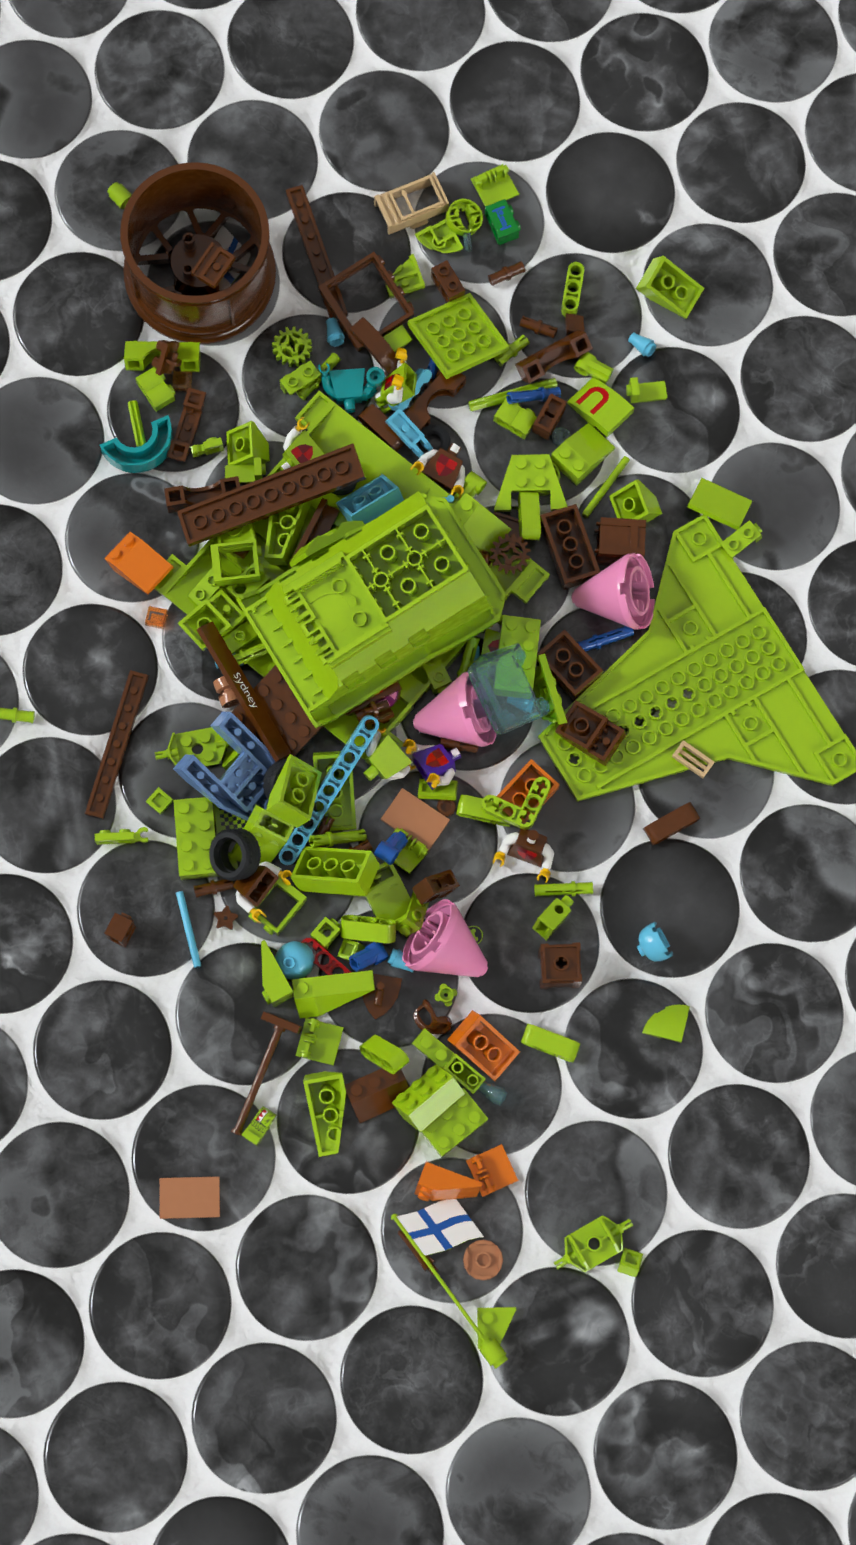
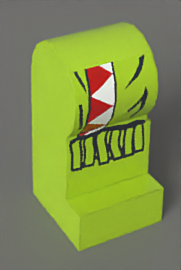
M263 1106L242 1133V1136L258 1146L274 1121L276 1114Z

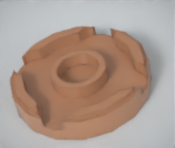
M475 1241L468 1246L464 1253V1268L475 1279L482 1281L491 1279L502 1268V1252L491 1241Z

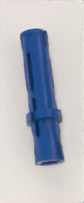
M539 387L535 390L508 392L507 395L510 396H506L508 404L531 401L545 402L550 393L560 398L561 390L559 387Z
M624 626L598 636L597 634L592 635V638L578 641L577 643L585 652L595 648L598 650L603 645L634 636V631L632 628Z

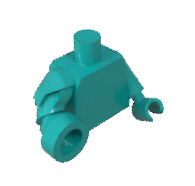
M326 362V370H321V366L318 364V370L322 373L321 380L324 391L331 399L336 401L337 405L344 404V410L347 413L356 411L355 404L372 398L378 391L376 390L377 387L381 386L385 380V373L379 367H372L367 371V384L364 386L365 368L330 370V366Z

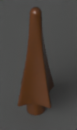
M399 1230L398 1235L410 1248L424 1271L428 1270L433 1275L405 1234ZM427 1255L426 1258L429 1260V1262L432 1264L435 1270L438 1271L437 1267L434 1265L435 1260H433L430 1256Z

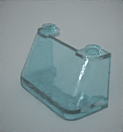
M519 643L480 655L468 668L472 685L494 731L498 735L508 733L546 716L550 712L548 701L543 697H535L521 667L525 661L526 654Z

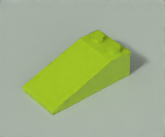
M341 751L313 753L314 768L322 772L319 786ZM352 752L344 755L346 762L352 761ZM336 769L333 773L334 777H343L344 770ZM353 770L324 814L329 816L326 824L330 817L335 819L330 831L356 829ZM327 785L323 789V792L327 795L332 794L334 791V787L331 785ZM320 801L316 802L317 811L322 810L324 804Z

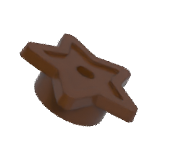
M228 905L225 906L222 912H214V916L218 919L217 929L227 927L233 930V922L239 917L238 914L231 913Z

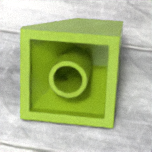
M250 421L226 432L228 465L254 464V457H261L262 464L270 461L269 443L255 422Z
M639 479L634 480L609 496L617 518L639 519L649 522L662 514L656 496Z

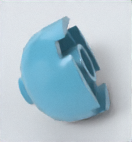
M653 922L644 927L639 933L638 940L640 945L637 946V949L642 957L646 955L651 961H663L672 957L673 952H668L667 948L670 947V944L661 928L656 929L657 923Z
M297 941L288 942L279 948L275 955L279 967L288 980L304 978L312 972L315 957L312 949L305 943Z

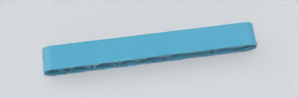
M366 715L361 719L320 784L315 802H322L324 804L323 809L320 811L313 809L311 816L313 825L311 827H304L303 825L298 828L294 827L287 843L278 853L282 864L291 865L296 861L310 835L313 834L379 728V722L374 716ZM369 719L375 721V726L372 729L365 728V722ZM357 736L365 738L364 743L360 746L354 743ZM348 752L354 754V759L351 762L344 760V755ZM336 769L344 770L343 777L335 778L334 771ZM327 785L334 787V791L330 795L323 792L324 787ZM296 834L303 836V840L299 844L292 841L293 836ZM291 851L293 853L292 858L289 860L283 859V852Z

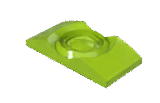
M342 522L338 528H334L322 536L315 537L296 552L289 563L290 566L293 567L319 550L344 537L347 532L364 525V522Z

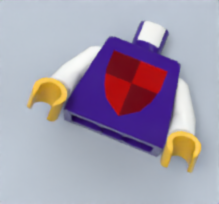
M406 739L402 745L407 747L405 753H413V764L416 765L417 770L429 787L433 790L438 786L449 785L456 772L454 761L461 758L459 750L454 748L447 752L442 744L420 745L415 744L412 739Z

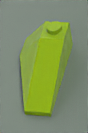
M373 970L292 979L294 1000L300 1019L321 1016L375 990Z
M324 1071L307 1074L304 1077L303 1083L318 1155L321 1157L339 1153L346 1098L343 1073Z

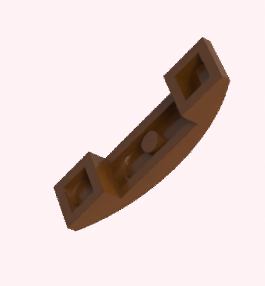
M364 317L349 328L359 343L364 344L384 369L386 376L397 369V362L400 359L395 358L396 353Z
M188 388L183 403L184 408L167 458L186 462L199 426L206 392Z

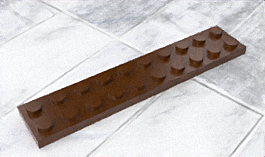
M352 443L177 511L187 545L191 547L363 481L366 477L355 445Z

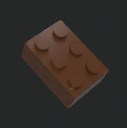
M565 629L537 653V656L541 654L546 655L556 683L573 701L603 673L599 665Z

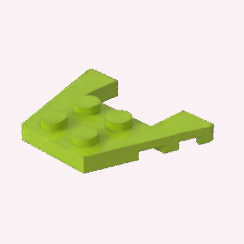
M549 454L511 456L494 507L495 512H512L511 493L520 491L550 492L551 511L568 507Z

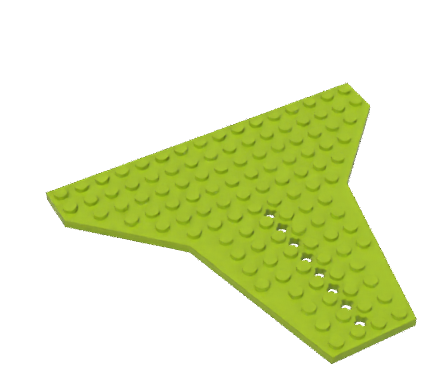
M701 515L673 531L648 631L576 699V701L607 717L611 723L623 729H628L625 738L607 765L604 766L555 733L559 726L558 722L551 723L538 735L540 742L577 802L688 771L687 767L672 758V755L683 740L715 763L729 759L834 786L856 773V749L838 725L805 673L802 664L766 608L759 601L737 564L721 546V542H723L721 537L705 515ZM684 690L693 693L690 699L683 696L685 694ZM669 699L676 701L675 708L667 706ZM573 703L564 711L565 715L567 714ZM651 709L660 710L659 717L652 716ZM636 718H638L639 720L643 719V720H644V722L642 723L643 726H641V727H640L639 725L636 726V725H635V722H636L635 719H636ZM684 747L682 748L683 751L694 757L703 765H708ZM680 753L678 754L679 756H681L682 758H684L686 761H688L689 763H691L692 765H694L696 768H698V766L695 765L694 763H692L690 760H688L687 758H685L684 756H682ZM571 755L579 757L577 764L570 763Z

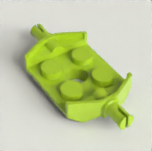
M212 727L178 734L173 732L168 749L155 752L156 760L168 758L176 766L185 754L194 755L206 767L222 764L226 749L230 745ZM196 745L202 746V753L194 754L192 752L193 747Z
M602 1215L564 1237L565 1255L553 1262L554 1265H557V1270L566 1264H571L585 1273L623 1251L622 1233L633 1226L632 1223L628 1224L631 1220L628 1219L621 1224H616ZM591 1238L599 1240L600 1245L598 1249L593 1250L589 1247L588 1242Z

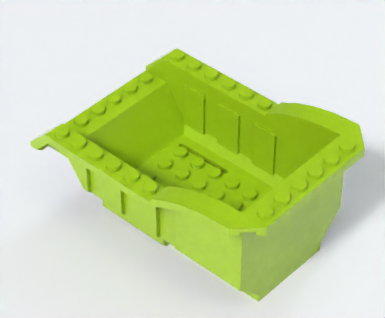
M418 491L376 519L347 532L344 537L319 550L260 589L244 594L236 600L315 728L337 720L426 662L461 645L499 622L507 594L446 498L433 497Z

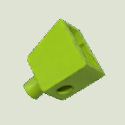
M567 895L561 900L556 898L538 917L532 929L547 941L570 914V907L574 903L573 900Z

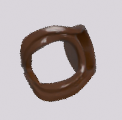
M424 999L422 1005L413 1013L414 1021L421 1030L425 1028L431 1034H444L451 1029V1019L448 1016L437 1017L427 999ZM424 1008L430 1013L432 1020L430 1025L424 1024L418 1014Z

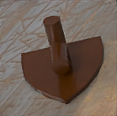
M373 974L375 990L363 995V1001L375 1020L384 1015L397 1000L402 978Z

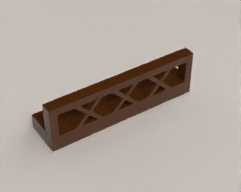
M321 499L294 555L301 547L307 545L315 537L322 536L332 529L340 510L329 506L326 499Z

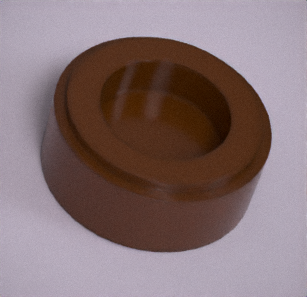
M439 800L437 811L445 817H450L456 811V803L454 800Z

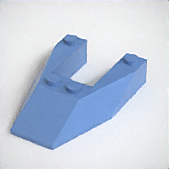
M221 712L210 726L239 754L238 758L220 779L194 755L185 754L173 770L220 809L248 821L255 805L264 809L267 808L268 799L264 793L263 780L267 769L275 761L267 747L232 712Z

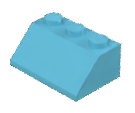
M382 474L336 502V505L347 521H363L366 524L404 501L399 487Z

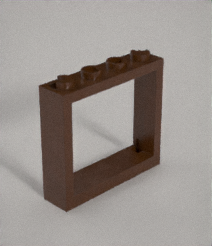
M372 252L318 286L319 293L357 352L366 347L363 343L360 344L349 330L352 325L329 290L373 263L405 315L378 331L382 337L414 317L413 311L415 309L412 303L405 300L403 289L400 285L396 286L393 281L395 280L394 275L390 270L387 271L385 269L383 258L380 255L377 256L375 252Z

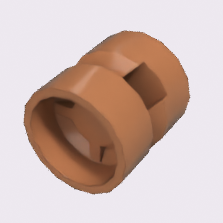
M224 676L213 682L216 693L220 694L218 698L222 708H230L240 703Z

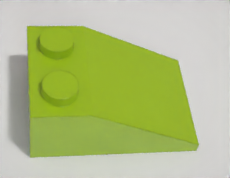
M665 256L653 258L636 289L649 300L686 319L704 287Z
M588 423L566 439L551 454V460L577 486L616 447Z
M466 492L453 508V511L479 551L485 550L490 552L491 548L495 549L493 542L499 543L498 537L500 536L502 539H505V534H509L512 530Z
M289 755L270 793L266 811L296 828L310 821L322 772L297 757Z
M263 940L261 941L262 982L264 988L262 994L268 1005L272 1004L273 1007H276L294 997V993L266 941Z

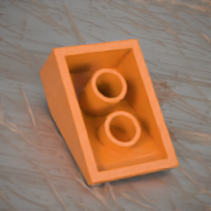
M129 532L104 558L117 574L146 594H149L174 568L132 532Z
M531 759L496 797L522 807L535 779L546 777L550 781L551 788L544 802L545 804L559 789L560 784ZM543 782L541 785L537 784L539 786V790L537 792L539 796L541 790L543 788L546 789L545 783ZM530 799L528 805L531 808H536L539 805V801L537 799ZM511 808L503 809V812L509 817L512 816L513 810ZM526 810V817L521 818L522 824H525L529 820V815L531 812H529L528 810Z
M473 1010L447 1039L493 1081L499 1078L520 1053L490 1023Z
M426 1162L414 1194L418 1195L417 1197L423 1201L477 1197L482 1182Z

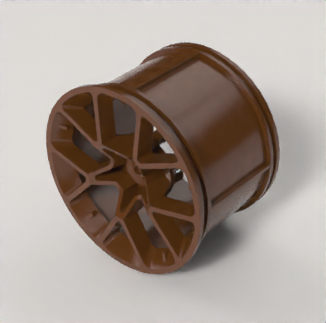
M192 162L176 164L156 172L147 178L131 195L124 209L120 227V239L125 258L124 282L129 300L143 321L152 329L170 339L179 342H200V344L221 342L249 328L266 309L273 294L276 279V263L269 242L267 214L253 188L241 177L225 168L208 163ZM193 210H214L220 212V216L207 232L203 233ZM185 211L196 235L190 232L185 233L183 239L173 249L159 230L158 224L177 212ZM232 217L250 233L251 237L232 253L236 259L228 269V271L244 276L235 284L220 291L219 284L213 289L197 277L192 276L191 271L212 242L216 246L223 248L213 237L228 218ZM150 232L154 234L166 251V253L149 255H140L139 252ZM257 246L259 252L251 267L237 263ZM170 263L175 275L174 285L164 288L158 286L145 276L138 265ZM191 288H202L207 295L189 296L184 294Z

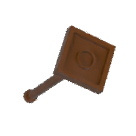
M263 1011L260 1019L275 1024L273 1027L275 1030L236 1126L231 1130V1132L242 1136V1129L282 1032H285L287 1029L300 1034L303 1028L301 1025Z

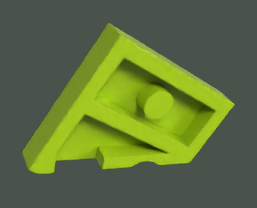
M411 254L409 259L403 265L397 267L393 273L395 277L394 283L396 286L400 285L405 294L425 288L415 256ZM386 285L390 299L394 298L393 294Z
M516 1307L477 1308V1327L486 1339L490 1337L491 1340L496 1338L499 1344H501L514 1316ZM478 1336V1349H481L482 1347H481L480 1344H481L483 1341L481 1340V1338H480L479 1336Z

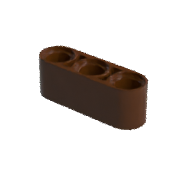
M370 404L358 415V419L368 430L396 452L405 445L385 422L388 417L374 404Z
M688 802L650 823L643 830L654 846L694 824L701 818L692 803Z

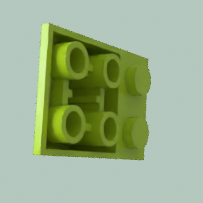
M255 805L244 829L252 833L256 840H258L261 849L260 863L265 861L272 862L287 843L294 826L266 811V809ZM236 842L230 857L241 862L242 852L239 844Z
M386 862L380 864L368 895L364 897L375 917L396 920L406 914L411 898L394 865H389Z

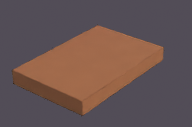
M402 788L382 816L381 821L394 830L397 827L399 829L402 828L409 833L407 838L412 835L411 841L417 838V841L427 845L426 848L430 850L450 819Z
M220 1177L160 1178V1219L220 1217Z

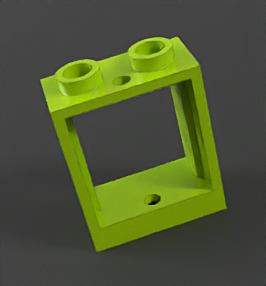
M256 539L210 545L216 587L261 581V575H264L263 563H259V557H262L261 545H257ZM253 550L255 574L223 578L220 554Z
M278 876L279 879L265 898L277 886L297 902L278 927H275L263 916H258V920L264 925L263 929L270 935L276 934L277 936H279L307 901V897L295 887L284 884L280 876ZM250 913V914L248 915V917H249L252 921H254L255 923H257V922L252 918V913Z

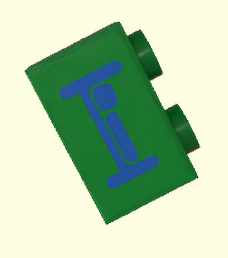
M506 199L485 206L484 215L498 246L519 238L521 226L519 221L514 219L513 208L511 204H507Z

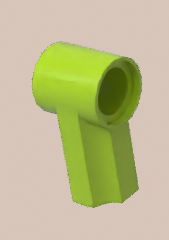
M589 352L581 355L574 366V370L580 375H589L604 384L608 382L614 370L599 362Z
M471 471L464 479V492L462 496L466 492L474 498L482 492L487 481ZM456 493L454 498L458 501L460 500L459 494Z

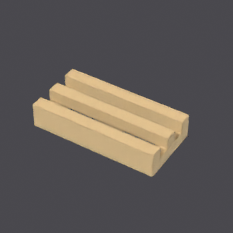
M684 740L672 755V758L702 779L715 763ZM684 747L685 749L690 751L692 754H694L702 761L707 763L708 766L706 767L705 765H703L694 757L683 751L682 748ZM680 753L682 756H684L685 758H687L688 760H690L692 763H694L695 765H697L698 767H700V768H701L702 770H704V771L702 772L701 770H699L698 768H696L694 765H692L691 763H689L688 761H686L684 758H682V757L679 756L678 754Z

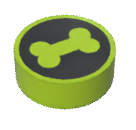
M469 926L477 944H480L483 939L482 930L477 926Z

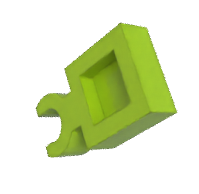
M212 437L201 445L191 446L193 458L202 454L209 455L224 451L221 437Z

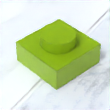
M159 787L146 800V803L160 815L173 802V799Z

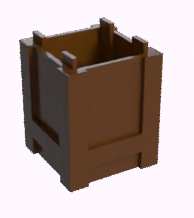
M601 517L600 522H596V526H599L598 529L594 530V533H598L597 549H595V553H597L595 558L598 565L610 566L629 553L641 554L645 557L646 520Z
M580 942L540 945L538 949V959H540L541 964L540 989H548V987H580L582 983ZM559 958H563V961L567 962L563 969L556 965Z

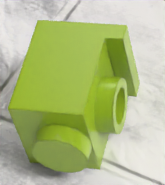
M325 917L310 934L311 938L327 950L328 946L340 934V924L333 918L329 920ZM329 930L331 934L325 936L324 931Z

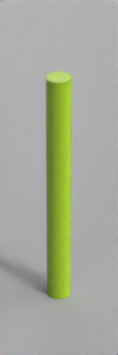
M624 456L582 512L585 518L589 517L630 461L628 457Z

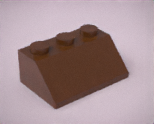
M381 1068L346 1084L345 1088L352 1108L361 1124L394 1109L395 1107L391 1102L400 1093L407 1090L409 1086L401 1069L395 1074H391Z

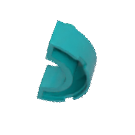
M167 415L151 422L152 435L144 445L135 448L127 447L116 437L100 444L102 454L111 465L125 472L142 473L154 469L166 459L173 439V430L169 416Z

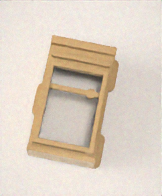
M435 172L381 195L374 196V205L379 207L386 221L389 235L407 227L416 229L426 225L429 218L447 212L449 208V201ZM432 185L440 202L414 212L407 194ZM402 196L405 198L411 214L402 216L395 199Z

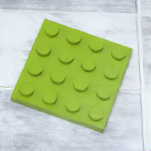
M471 293L408 320V327L446 379L509 351L508 343Z

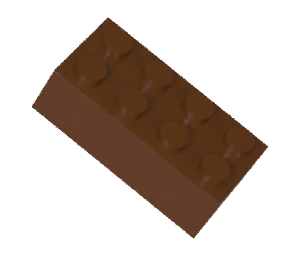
M576 504L540 515L541 529L563 590L582 585L600 572Z

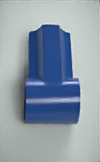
M401 831L394 832L386 841H381L374 855L387 864L392 865L399 852L408 842L406 834Z
M373 942L366 946L365 949L349 957V964L352 969L358 972L372 964L377 965L390 956L382 943Z

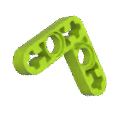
M546 777L535 779L522 807L494 795H486L481 802L482 809L485 813L520 829H530L534 825L550 792V781ZM543 782L545 783L546 789L543 788L539 796L537 794L539 790V786L537 784L541 785ZM530 799H537L539 805L536 808H531L528 805V801ZM492 800L493 805L499 807V804H502L499 808V813L496 812V807L491 806L487 808L486 802L489 803ZM511 808L513 810L512 816L505 817L502 814L503 809ZM526 810H528L529 812H531L529 815L530 823L526 822L525 824H522L521 818L526 817Z

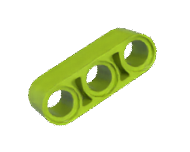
M573 262L568 267L561 313L564 317L568 313L576 315L578 312L584 276V266L579 262ZM576 271L579 275H573L571 272ZM570 288H574V289H576L577 291H576V292H571V291H569V289H570ZM572 305L574 308L568 309L566 306Z
M520 491L518 495L519 535L523 537L522 539L540 540L539 493Z
M460 795L456 815L500 826H511V824L485 813L482 809V798ZM492 801L486 802L487 808L491 806L496 807V812L499 813V807L494 806ZM502 811V814L505 817H509L505 812Z
M344 915L341 917V937L351 940L393 943L396 941V921L386 918Z
M527 1024L521 1039V1043L572 1063H574L581 1045L572 1039L532 1024Z
M373 1035L359 1046L362 1055L367 1060L391 1074H395L409 1063V1058L402 1049L378 1035Z

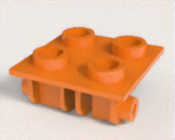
M502 1144L466 1160L474 1180L482 1182L479 1190L482 1197L518 1181Z

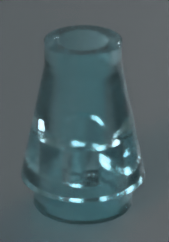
M484 1081L477 1089L494 1105L497 1104L499 1106L508 1095L505 1088Z

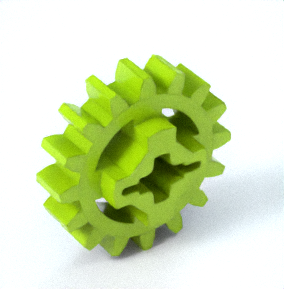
M293 326L292 330L286 327V332L280 330V336L275 335L274 340L276 342H272V347L274 348L273 355H276V360L282 359V365L288 362L289 367H292L293 363L298 367L300 361L306 363L305 357L310 358L309 352L312 351V346H310L312 340L308 339V333L303 334V329L296 331L295 326ZM290 342L293 345L295 352L293 351V348H291Z

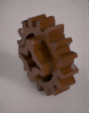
M513 533L512 538H509V535L505 534V539L499 536V543L493 542L495 549L491 548L490 552L494 553V555L490 556V559L495 560L493 566L498 565L499 572L504 569L505 575L509 571H512V574L515 575L516 569L522 572L521 566H528L525 560H530V556L526 555V553L531 552V550L525 548L528 545L527 542H521L523 537L516 539V535ZM509 542L508 546L500 548L502 544ZM516 543L522 548L523 553L516 549ZM513 550V554L516 555L509 559L505 552ZM498 556L503 557L505 565L499 561ZM521 560L519 564L511 566L514 561Z

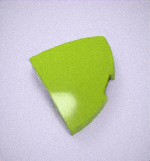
M446 219L432 227L430 225L415 234L419 242L430 250L447 254L464 249L456 233L448 227Z
M671 1005L658 1013H654L645 1024L642 1033L681 1043L690 1006Z

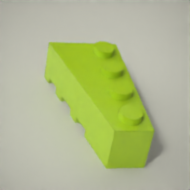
M312 500L269 516L264 558L270 565L289 564Z

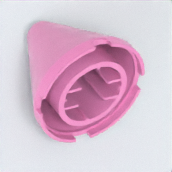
M626 554L577 587L572 593V602L581 609L635 630L647 628L651 623L655 606V599H650L649 588H654V583L647 561L641 554Z
M475 670L462 673L415 715L413 719L414 728L421 733L475 746L485 747L493 744L497 735L495 709H490L488 699H491L492 696L483 677Z
M448 899L436 902L427 910L422 928L408 936L403 949L402 961L406 963L405 966L414 971L479 977L483 976L488 970V962L458 907Z

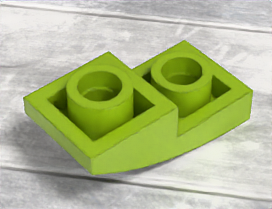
M403 325L383 337L394 352L397 351L398 347L403 348L413 341Z

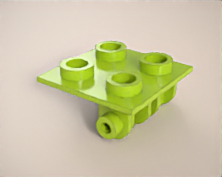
M499 165L471 178L485 206L504 199L507 201L519 195L508 174L509 169L507 165Z
M397 827V828L395 829V831H394V832H399V831L403 832L404 834H406V838H407V836L409 835V833H407L406 831H404L402 828L399 829V828ZM412 835L407 838L406 846L399 852L398 857L394 861L395 864L408 873H411L423 860L429 850L426 848L427 845L417 841V838L411 841Z
M306 1018L296 1056L334 1066L343 1027L320 1022L314 1018Z

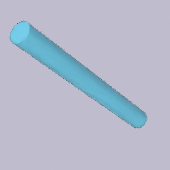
M179 891L176 892L193 966L197 968L202 965L184 892Z

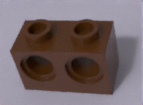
M448 260L431 268V279L446 303L465 295V289Z
M550 393L533 424L532 432L549 440L566 410L567 401Z
M449 869L425 877L412 890L420 904L423 905L446 897L460 885L452 870Z
M123 912L120 915L115 913L104 932L106 937L126 948L136 929L133 923L134 920L131 919L132 917Z

